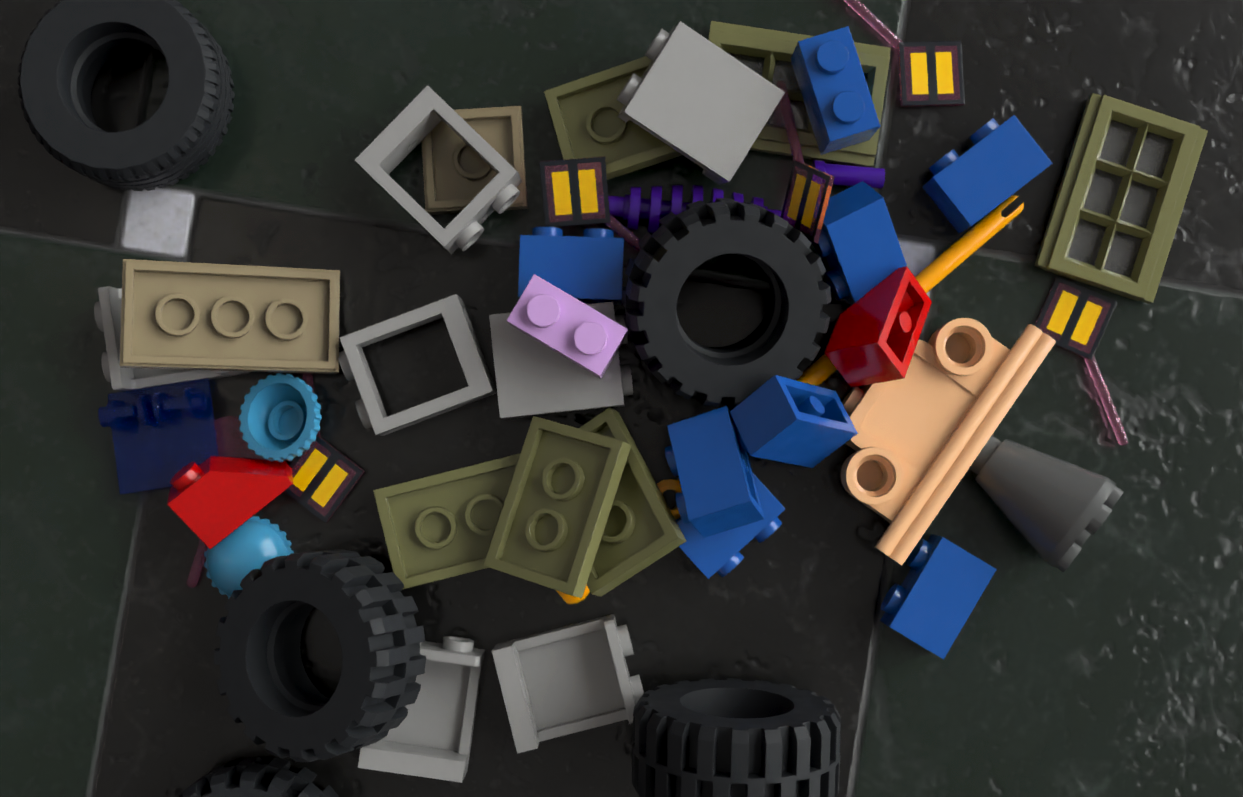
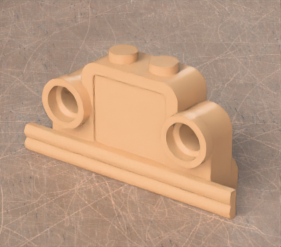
M971 318L954 319L936 330L928 343L920 339L918 340L904 379L864 385L862 389L853 387L849 391L842 404L858 434L845 443L856 452L852 453L844 461L841 468V482L844 489L852 497L890 523L875 548L901 566L903 565L1056 343L1052 337L1043 333L1036 326L1028 324L1010 350L992 338L988 329L977 320Z

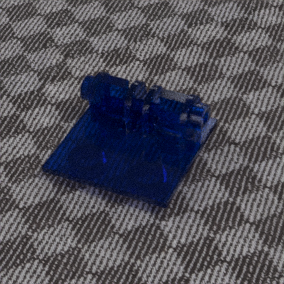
M209 378L108 394L107 406L99 408L98 417L101 426L104 428L111 427L120 495L172 487L170 480L190 462L195 461L199 466L210 456H219Z

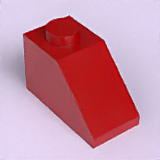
M907 266L895 270L840 314L824 353L850 387L905 378L932 304L931 299Z
M210 456L199 466L193 461L184 466L170 480L172 487L170 488L167 505L209 549H212L293 484L292 468L286 461L280 463L275 460Z

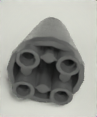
M993 435L969 468L977 474L975 478L977 483L1039 556L1050 566L1056 567L1063 573L1079 554L1082 545L1088 537L1094 535L1112 512L1113 506L1124 493V491L1116 487L1117 483L1108 477L1009 439L1001 442Z

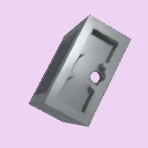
M428 85L355 159L450 254L458 247L465 251L473 245L484 231L481 224L494 210L501 214L509 208L519 196L520 191L517 187L522 183L518 171ZM441 120L497 173L445 228L389 176Z
M457 294L340 337L344 351L339 352L338 358L341 369L348 381H356L362 398L355 401L358 415L365 429L373 428L375 435L385 436L497 393L463 300ZM443 317L468 387L387 417L362 347Z

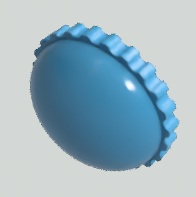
M277 373L275 376L268 375L266 379L258 380V384L256 386L253 385L250 388V393L245 395V402L240 407L242 412L239 415V421H241L239 429L243 432L242 438L248 443V448L255 451L257 456L280 463L284 462V460L292 461L295 456L300 457L303 451L309 450L312 442L316 440V435L320 430V420L322 419L320 414L321 405L317 402L318 396L312 392V387L305 384L304 380L290 374L283 375Z
M252 516L212 549L208 548L204 552V557H206L204 567L208 570L206 575L212 580V586L217 587L221 595L226 594L229 599L234 590L242 589L240 586L242 579L253 569H260L265 561L277 556H287L294 553L290 548L292 545L291 541L286 538V532L281 531L278 524L270 523L269 519H260L259 516Z

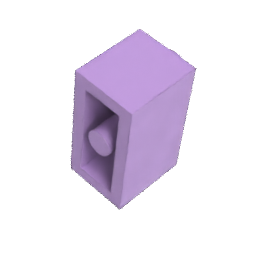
M535 274L507 319V322L512 327L602 379L628 335V329Z

